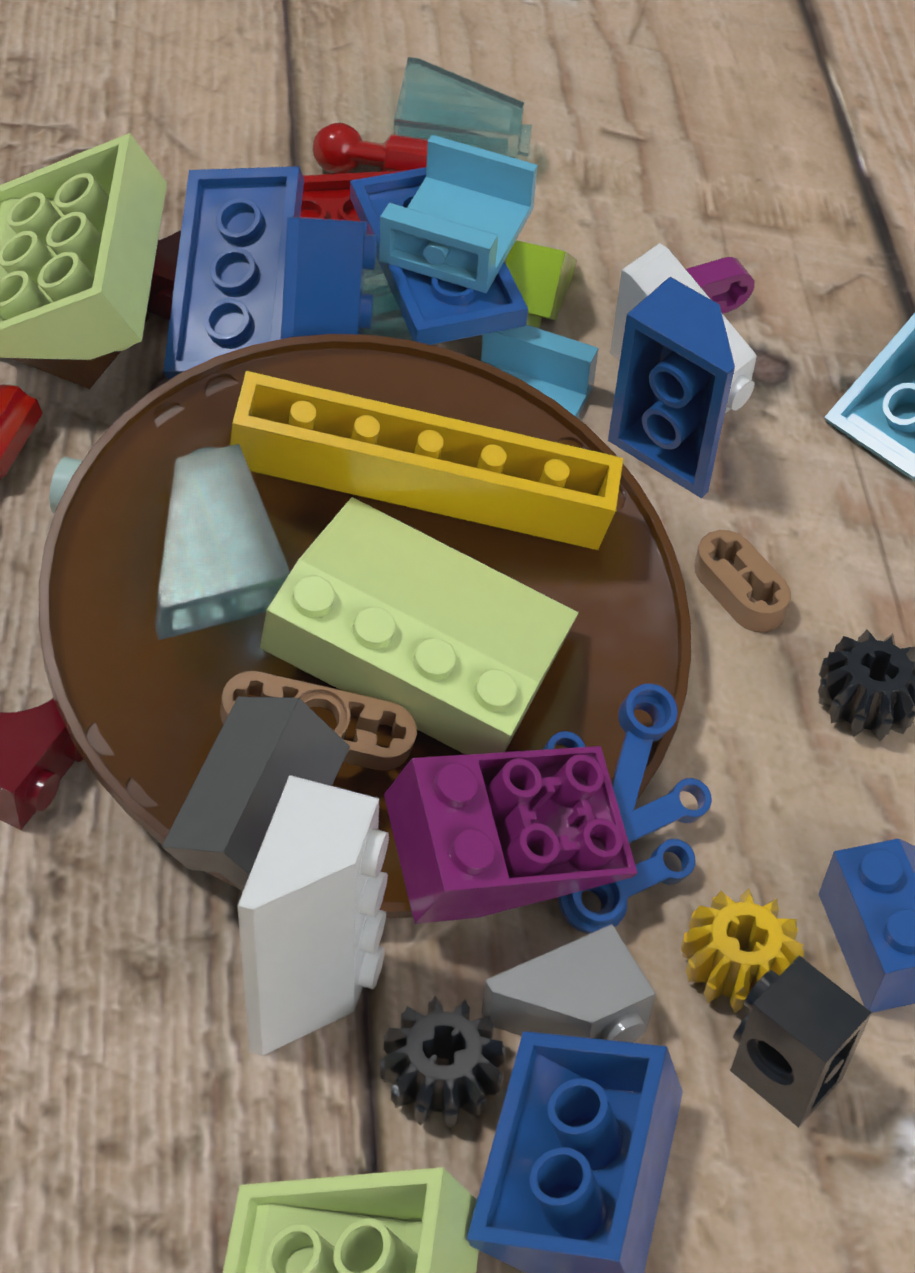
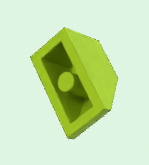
M516 240L505 263L528 308L527 325L540 328L542 318L557 320L575 271L577 259L563 250Z

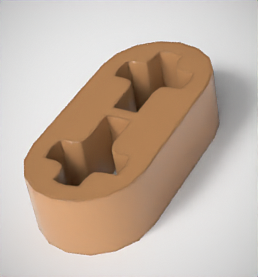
M717 530L705 535L699 543L694 564L695 574L699 581L733 619L745 629L753 632L776 630L784 622L791 599L790 587L754 546L740 534L730 530ZM713 557H717L718 561H714ZM729 560L734 561L733 566L729 563ZM751 596L756 600V602L753 603L750 600ZM769 600L770 602H772L771 606H769L765 601Z

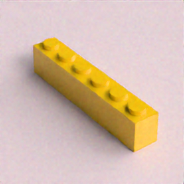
M246 371L232 423L227 466L598 550L616 512L623 458Z

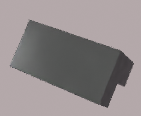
M237 697L162 848L189 870L221 873L243 892L289 775L332 786L350 746L300 698Z

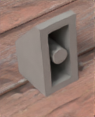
M613 924L486 979L481 1014L483 1017L490 1016L495 1028L522 1036L523 1031L633 1043L645 1032L648 1026L656 993Z

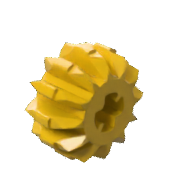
M750 888L741 894L739 902H734L720 890L718 895L712 899L710 907L699 905L692 913L689 923L690 929L684 933L681 952H683L682 956L688 959L685 970L688 982H707L704 990L707 1003L718 998L721 994L730 997V1005L735 1014L740 1009H743L748 994L765 973L773 970L780 976L799 955L802 958L804 957L803 944L795 940L798 933L797 919L777 918L779 912L777 898L761 906L754 903Z

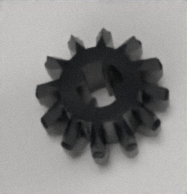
M867 629L858 637L857 641L843 636L840 643L836 644L834 652H829L828 657L824 658L819 672L821 677L818 689L819 704L831 707L829 711L831 724L844 721L849 722L853 738L863 729L871 730L879 741L889 734L890 729L904 734L906 729L911 727L915 718V647L900 649L895 646L893 633L884 641L876 640Z
M434 996L428 1003V1015L426 1016L407 1006L401 1014V1028H388V1031L385 1033L383 1050L388 1055H385L380 1061L381 1079L386 1083L393 1084L390 1098L395 1108L416 1102L414 1118L418 1121L419 1125L430 1118L432 1111L442 1112L443 1121L450 1129L457 1124L459 1108L479 1118L480 1114L485 1111V1095H496L502 1087L503 1074L498 1068L504 1064L506 1051L503 1041L492 1039L494 1024L491 1022L490 1016L469 1021L470 1006H468L466 999L457 1005L453 1012L443 1011L441 1002ZM437 1058L448 1059V1066L437 1065Z

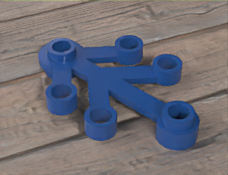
M656 684L639 685L628 694L619 707V723L626 734L611 782L629 844L676 821L687 824L697 821L709 810L712 802L710 790L702 781L695 778H686L678 782L667 795L634 810L652 742L662 738L677 719L676 702L666 689ZM634 710L647 712L652 719V727L642 725L634 716ZM562 731L554 734L542 750L554 749V746L557 745L567 748L586 746L578 735ZM680 792H689L696 798L697 810H689L683 806L680 801ZM666 840L652 852L649 859L635 864L637 874L634 877L583 890L594 892L601 901L600 911H590L583 905L581 900L583 891L558 897L560 911L565 920L574 929L585 934H591L611 924L616 927L626 914L628 898L659 883L674 885L681 882L693 871L696 863L695 854L692 848L682 840ZM664 852L674 853L680 859V872L671 871L665 866L663 861Z

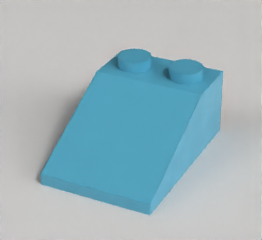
M915 313L825 416L827 423L913 481H915Z

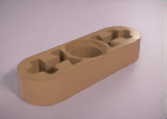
M246 671L235 675L227 682L222 693L220 717L223 725L237 697H248V695L300 698L309 708H325L335 716L337 727L334 731L343 740L347 733L350 716L359 717L353 742L344 740L350 746L343 761L348 764L380 771L395 769L408 759L416 739L417 728L413 716L403 706L390 701L258 671ZM379 725L392 727L391 735L394 739L391 741L389 748L376 745L377 735L374 733L377 732Z

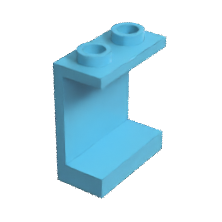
M431 135L427 146L426 178L410 204L406 208L389 203L380 216L379 261L487 293L533 211L538 165Z
M526 325L483 334L481 361L523 380L558 402L578 418L593 390L599 348Z

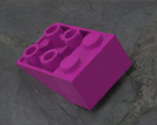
M601 746L412 758L384 794L415 924L480 918L632 878L637 874Z

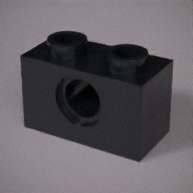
M800 955L780 976L773 970H769L760 978L748 994L744 1005L751 1011L743 1019L733 1035V1039L739 1043L730 1069L734 1075L798 1128L843 1079L872 1014L871 1011Z

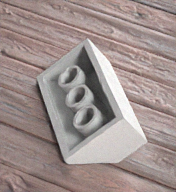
M289 775L238 903L249 1052L262 1056L353 1013L362 988H375L385 954V947L379 946L386 920V911L380 910L386 889L387 873L381 872L389 840L388 832L378 830L379 798Z

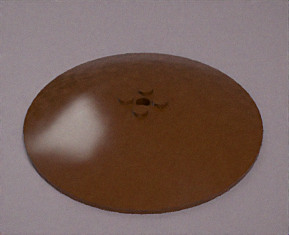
M323 334L290 337L254 344L205 361L181 372L149 392L123 413L97 440L72 475L54 513L44 545L39 577V634L44 668L56 707L77 750L97 780L122 809L161 844L164 843L223 727L220 717L222 693L225 685L232 677L246 671H258L340 690L261 649L260 644L266 611L299 558L351 497L579 612L505 752L542 750L554 734L562 731L572 732L583 740L586 747L601 746L612 782L626 734L619 723V707L628 694L637 686L656 684L666 689L674 698L677 705V719L662 738L652 742L636 802L664 759L677 730L687 695L691 664V620L684 580L671 541L658 513L638 481L624 464H622L616 512L598 550L227 466L232 423L246 371L617 456L586 424L558 402L511 374L488 363L449 349L412 340L376 335ZM248 695V697H259L256 695ZM310 707L333 731L336 729V718L329 710L322 707ZM634 710V716L642 725L652 727V719L647 712ZM350 716L344 740L353 742L359 717ZM379 725L377 732L374 733L377 735L376 745L389 748L391 741L394 739L391 735L392 727ZM417 730L411 753L401 766L392 770L380 771L343 762L332 784L336 788L379 798L378 830L389 833L387 851L381 868V872L387 873L386 889L380 910L386 911V918H413L384 794L412 758L465 755ZM562 745L554 746V749L567 748ZM207 872V873H209V874H211V875H213V876H215V877H217V878H219V879H221V880H223V881H225V882H227V883H229V884L235 886V885H234L233 883H231L227 878H225L221 873Z

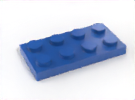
M299 166L189 170L163 369L168 380L216 356L254 344L281 339L287 217H300L304 177Z
M427 167L350 181V199L360 221L367 222V234L377 235L376 258L413 341L432 345L527 325L528 308L505 261L487 293L379 261L380 216L389 203L408 207L426 178Z

